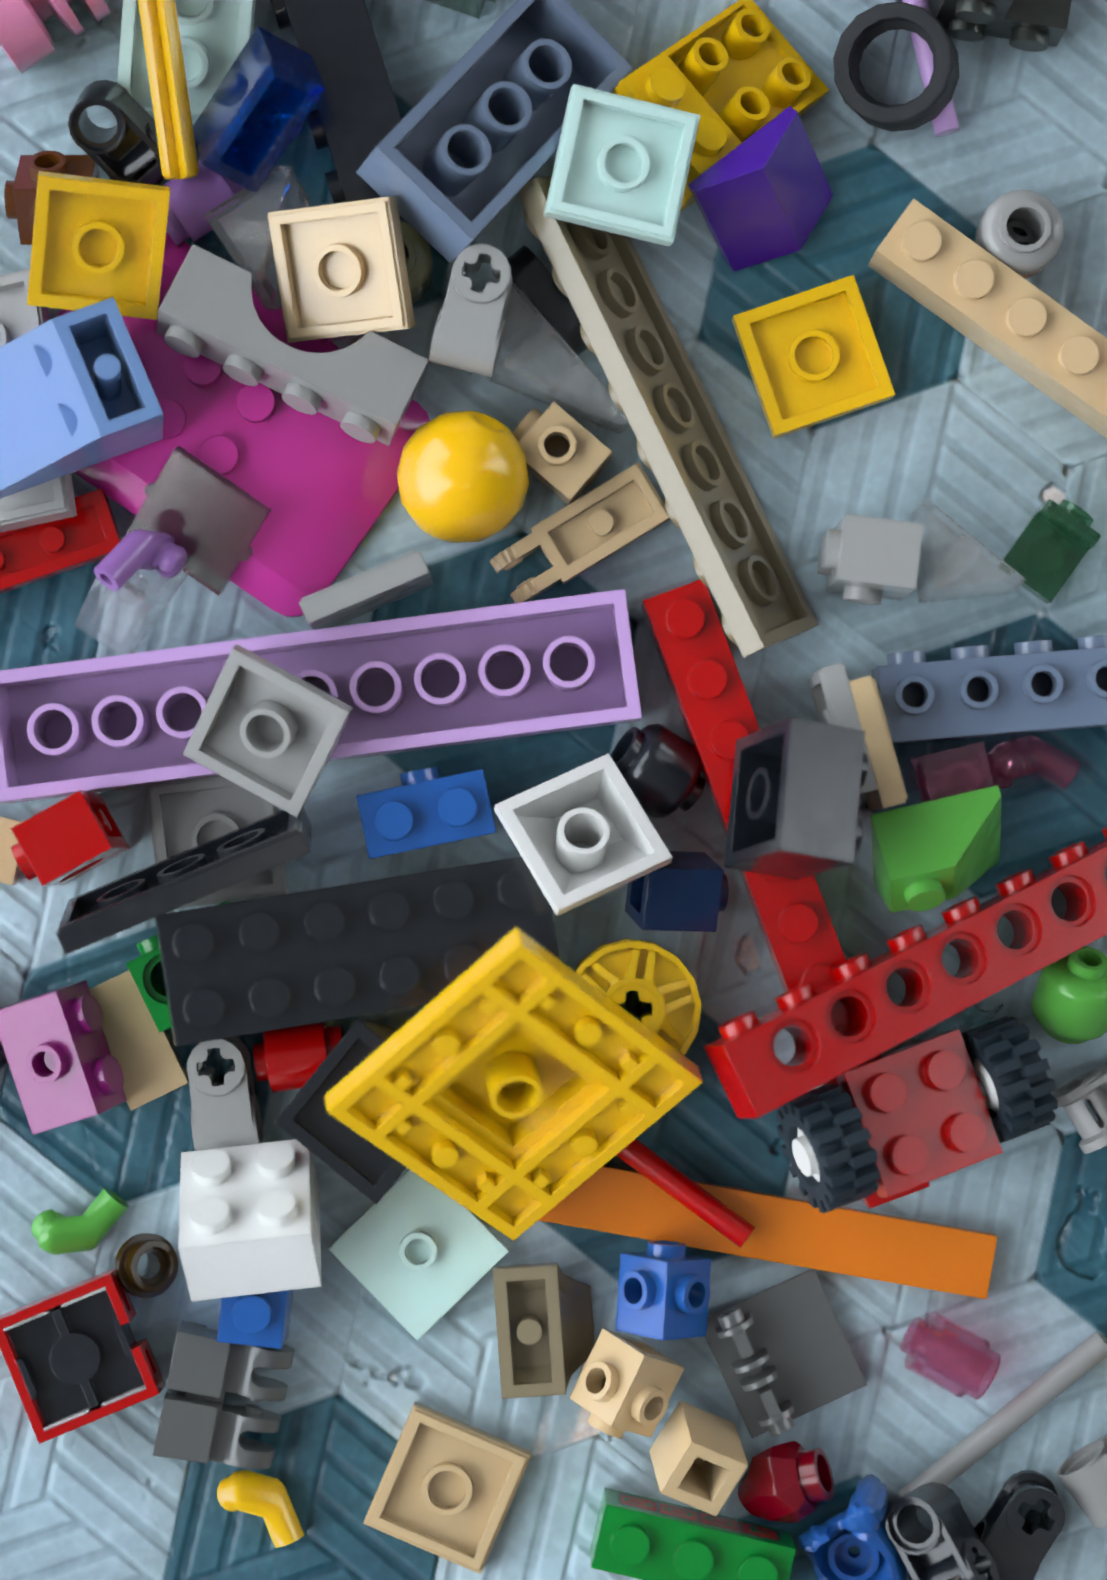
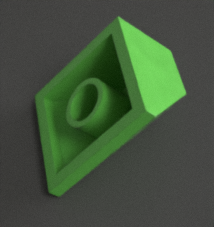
M998 785L870 815L873 880L876 890L891 913L907 909L912 911L933 909L943 903V901L959 896L1000 862L1001 793Z

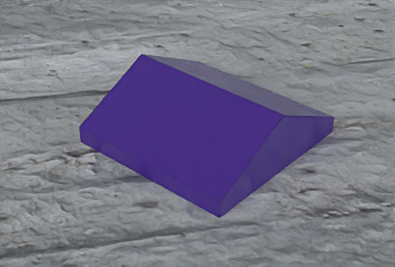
M791 106L688 184L727 266L733 272L800 251L833 197L831 188L798 112Z

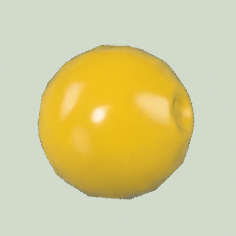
M478 411L445 412L418 427L403 446L397 470L401 503L415 523L429 535L450 543L481 542L506 528L523 508L529 486L525 452L514 434L499 420Z

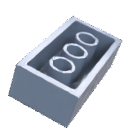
M516 0L375 147L356 173L381 197L396 195L399 214L451 263L556 152L569 93L573 84L610 93L633 67L566 0Z

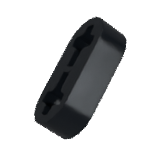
M523 245L507 258L511 268L512 287L560 346L575 359L587 349L580 333L581 323L568 297L556 286L552 274L536 255Z

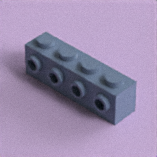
M1107 635L1077 638L1078 649L1053 651L1052 640H1037L1014 643V655L990 657L988 645L950 649L951 660L926 662L925 651L887 654V665L874 668L872 670V678L876 680L893 744L1107 726Z

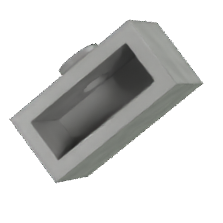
M845 514L834 529H828L827 535L821 538L817 574L828 575L826 591L843 593L844 601L868 605H881L882 598L900 601L916 590L924 524Z

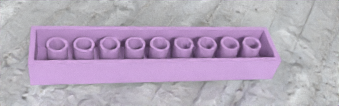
M625 589L1 670L0 803L12 804L66 797L79 790L104 792L220 776L182 754L230 652L236 644L353 707L329 762L639 722L642 715Z

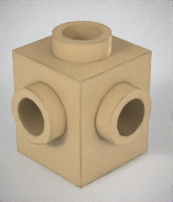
M602 1328L588 1359L581 1369L580 1376L569 1398L591 1413L587 1420L591 1426L607 1435L622 1439L625 1431L651 1438L659 1421L666 1413L669 1399L684 1367L642 1340Z

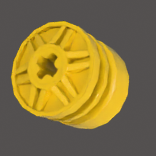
M623 938L601 944L580 960L574 971L616 1004L624 1003L626 999L625 992L631 990L637 991L640 1001L650 1002V1012L640 1014L639 1021L680 1053L686 1054L699 1030L702 1004L694 977L676 955L652 941Z

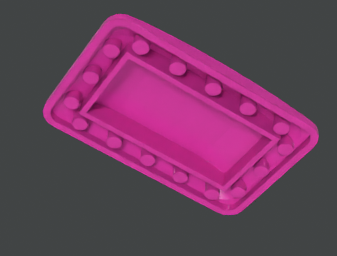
M167 231L158 309L192 247L186 242L176 246ZM251 287L252 300L259 319L278 340L290 347L305 352L326 353L341 350V348L326 338L288 343L282 308ZM61 309L56 317L70 313L74 310ZM122 316L163 412V439L73 473L96 489L102 488L109 498L157 531L166 532L173 536L177 545L182 546L193 556L276 613L286 617L303 616L304 614L299 602H302L301 598L334 584L399 490L397 470L403 446L418 427L430 421L427 412L419 403L412 399L389 446L377 440L374 443H365L344 432L340 427V422L318 411L315 415H309L295 410L283 401L281 393L263 384L258 383L257 386H248L234 380L224 372L223 365L201 354L197 358H192L178 353L165 343L164 336L156 333L157 320Z

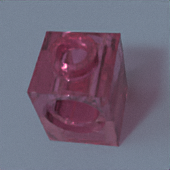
M984 742L911 759L921 803L994 786Z

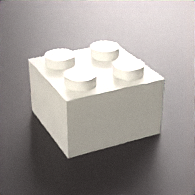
M296 1139L181 1152L178 1250L191 1302L322 1286L320 1190L312 1152Z

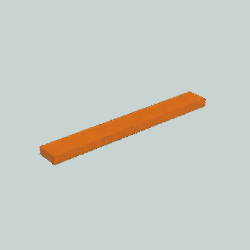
M609 1165L602 1166L539 1219V1221L647 1240L682 1242L686 1244V1247L987 1299L998 1237L996 1234L847 1207H840L830 1212L822 1213L819 1212L818 1207L814 1208L807 1200L694 1181L755 1227L742 1247L739 1248L636 1170Z

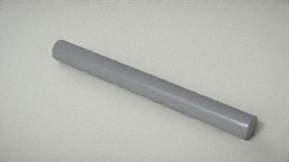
M1096 1332L902 1488L898 1492L900 1497L922 1484L930 1482L948 1486L1107 1357L1106 1343ZM916 1505V1511H917L918 1509L921 1508V1507L918 1506V1505Z

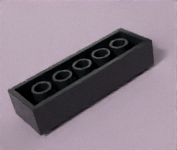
M522 856L167 913L154 918L173 1044L175 1046L429 1004L516 927L560 960L551 905Z

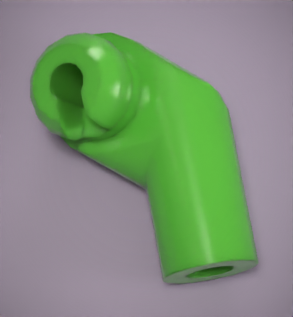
M105 1187L82 1215L63 1217L61 1213L55 1212L52 1209L39 1213L32 1223V1235L38 1240V1246L52 1255L91 1251L104 1239L129 1208V1205L118 1194Z

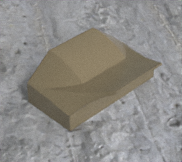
M557 1263L493 1266L502 1399L566 1395L571 1375L588 1359L595 1345L591 1286L565 1275Z

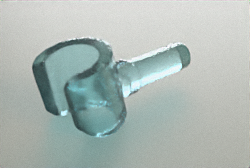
M1002 1003L993 1010L986 1011L974 1004L915 1035V1038L919 1042L965 1023L971 1027L981 1026L991 1022L1001 1012L1004 1005Z

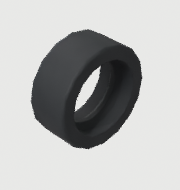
M902 1L877 4L857 15L841 34L833 57L834 82L844 103L869 125L890 132L914 130L935 119L952 100L960 77L958 51L943 24L926 9ZM903 29L917 33L927 42L933 54L934 70L929 85L918 97L905 104L888 105L876 101L866 92L860 80V62L864 50L874 38L887 31Z

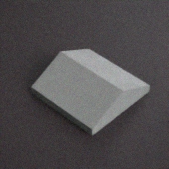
M236 644L230 652L182 755L297 817L333 755L353 707Z

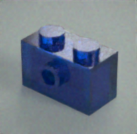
M257 26L193 125L195 147L201 164L204 167L254 193L258 192L288 145L297 137L304 121L326 90L312 55Z

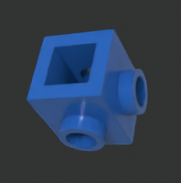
M665 1240L648 1241L647 1251L620 1253L616 1331L662 1341L707 1336L711 1259L685 1254V1243Z

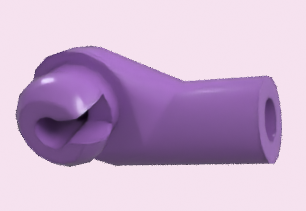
M138 529L128 533L94 568V574L103 585L116 592L139 569L148 571L156 569L165 578L175 577L187 562V552L182 546L176 545L175 538L166 532Z

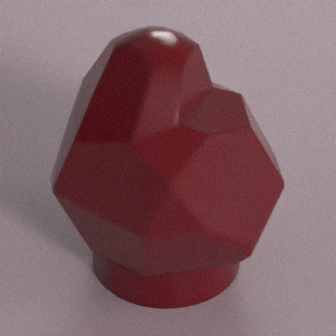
M796 1441L771 1446L752 1457L748 1471L738 1485L739 1501L751 1515L770 1521L794 1524L815 1511L819 1502L832 1499L834 1496L833 1474L821 1448H814L805 1451L801 1444Z

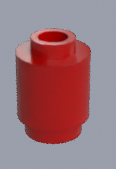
M324 1021L264 1031V1042L253 1044L254 1066L258 1082L269 1081L273 1093L301 1089L344 1036L342 1025L327 1027Z

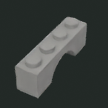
M193 244L158 309L156 333L164 336L165 343L182 355L197 358L201 354L223 365L224 372L242 384L257 386L260 383L281 393L283 401L299 412L315 415L318 411L340 422L342 430L359 441L374 443L377 440L389 446L421 383L429 359L371 331L354 344L333 352L312 353L290 347L274 337L259 319L252 300V273Z

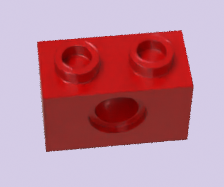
M79 790L11 828L18 841L17 844L11 846V851L19 868L29 881L38 877L42 886L65 885L130 849L102 795L96 792Z

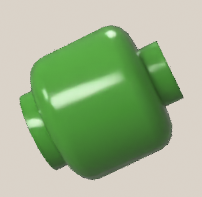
M1084 946L1041 969L1033 993L1031 1009L1036 1020L1042 1025L1043 1030L1049 1036L1067 1044H1080L1099 1038L1107 1032V957L1101 951Z

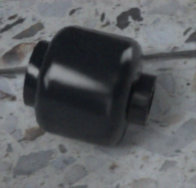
M661 724L647 725L641 730L637 727H632L621 737L610 755L641 807L651 817H667L678 808L683 811L689 810L697 802L704 790L706 781L700 776L702 762L695 746Z

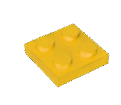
M38 171L27 305L75 311L114 297L121 316L157 320L170 187Z
M854 274L734 315L732 318V323L773 439L893 399L895 396Z

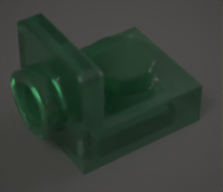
M1049 499L1039 506L996 568L1040 600L1049 604L1053 601L1087 551L1096 545L1101 535L1090 527L1094 520L1082 508L1065 499H1062L1059 505Z

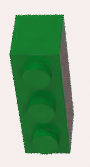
M604 1488L590 1548L591 1568L640 1580H789L796 1547L791 1532L719 1514L713 1516L698 1509Z

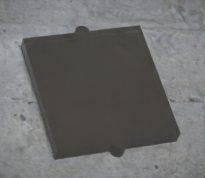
M178 446L173 450L157 480L144 488L147 498L127 533L138 529L166 532L175 538L174 543L182 546L187 552V562L182 571L219 596L225 590L241 561H246L253 555L251 544L270 514L271 509Z

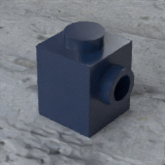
M669 851L673 857L670 864L628 883L625 912L641 930L716 932L718 913L725 910L728 902L729 886L727 877L723 873L724 870L705 852Z

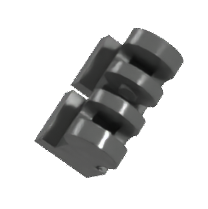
M182 1320L176 1333L166 1384L167 1392L163 1400L153 1456L200 1463L213 1461L247 1469L271 1468L275 1447L258 1440L248 1439L242 1433L245 1431L276 1433L280 1429L282 1417L255 1404H246V1406L224 1404L225 1393L239 1394L253 1402L285 1400L288 1385L276 1379L259 1376L255 1373L254 1369L258 1367L290 1369L295 1350L287 1345H283L282 1349L217 1342L218 1331L207 1329L205 1325Z

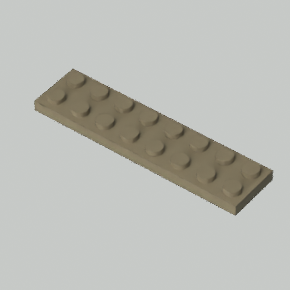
M552 176L533 178L517 192L525 208L523 212L525 222L532 234L541 241L553 266L552 276L558 289L568 297L581 323V337L587 348L597 356L609 381L608 390L610 397L616 407L625 413L637 438L638 454L645 466L653 471L664 493L667 514L674 525L682 530L694 555L693 565L699 579L710 588L721 610V620L726 635L734 644L738 645L743 658L818 626L816 617L631 238L543 216Z

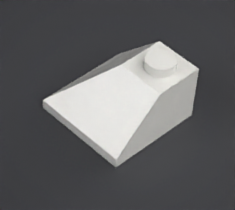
M609 753L495 804V813L556 916L672 862V855Z

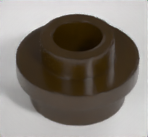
M141 1233L132 1236L120 1247L115 1260V1274L120 1286L127 1293L135 1297L152 1298L162 1294L174 1282L178 1273V1258L172 1245L165 1238L156 1234ZM143 1254H146L150 1259V1269L146 1275L141 1277L137 1269L138 1261Z

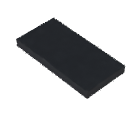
M303 807L297 817L284 810L70 899L56 933L65 955L310 853L312 824L305 808Z

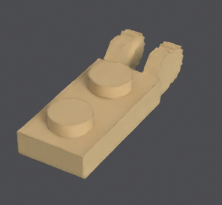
M638 462L531 527V534L490 559V563L496 573L503 570L508 571L520 564L524 558L538 548H541L552 567L537 577H531L522 582L510 594L515 603L529 602L560 581L563 585L667 522L670 518L664 502Z

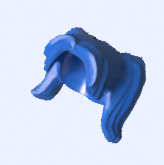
M873 1474L866 1475L857 1482L856 1491L851 1496L847 1509L834 1515L822 1524L813 1523L809 1530L797 1537L801 1548L814 1565V1572L818 1580H912L886 1531L885 1513L888 1505L886 1485L881 1483L880 1479ZM857 1546L860 1548V1552L852 1554L849 1552V1547Z

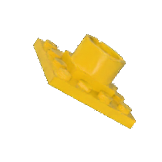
M516 927L325 1095L327 1113L514 1241L696 1089L703 1081L699 1068L695 1063Z

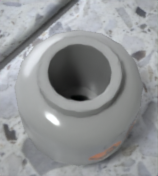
M1013 190L999 196L986 209L975 232V243L1020 276L1027 279L1039 274L1057 255L1063 241V221L1057 207L1046 196L1032 190Z

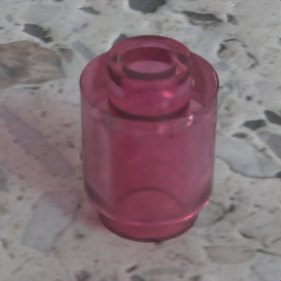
M936 1311L932 1312L925 1320L919 1316L916 1317L909 1325L900 1345V1351L907 1354L905 1358L906 1369L958 1398L966 1394L975 1400L980 1399L991 1385L1001 1361V1355L990 1349V1342Z

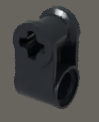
M99 80L87 85L70 112L68 121L70 136L76 145L82 148L111 180L149 185L160 184L165 178L161 170L155 120L117 82ZM95 105L106 107L115 116L117 125L112 128L98 127L89 119L86 108Z
M1034 1470L1020 1471L1013 1474L1004 1483L983 1519L974 1527L981 1543L988 1549L995 1561L1000 1580H1033L1035 1578L1040 1563L1063 1529L1065 1510L1052 1481L1042 1473ZM1041 1498L1045 1509L1041 1513L1031 1509L1023 1516L1020 1508L1023 1502L1034 1506Z
M936 1482L922 1484L890 1505L885 1519L886 1531L912 1580H952L951 1578L956 1575L961 1576L958 1580H1000L998 1568L993 1557L981 1543L962 1507L959 1497L951 1488ZM916 1505L924 1508L931 1516L933 1531L926 1529L919 1522L916 1514Z

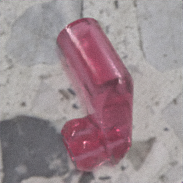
M1029 735L997 744L988 753V761L982 767V774L988 784L991 786L998 785L999 789L1011 787L1014 778L1037 773L1065 790L1077 774L1081 762L1042 739Z

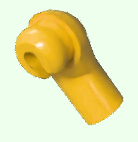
M239 1470L233 1472L229 1477L223 1478L219 1483L217 1498L220 1505L230 1512L238 1510L263 1517L275 1548L291 1544L304 1536L287 1489L279 1479L251 1470Z

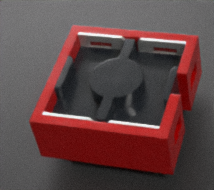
M115 1268L0 1315V1349L39 1444L156 1396L166 1386L147 1338L137 1342L134 1338L128 1322L137 1313L129 1294L118 1282Z

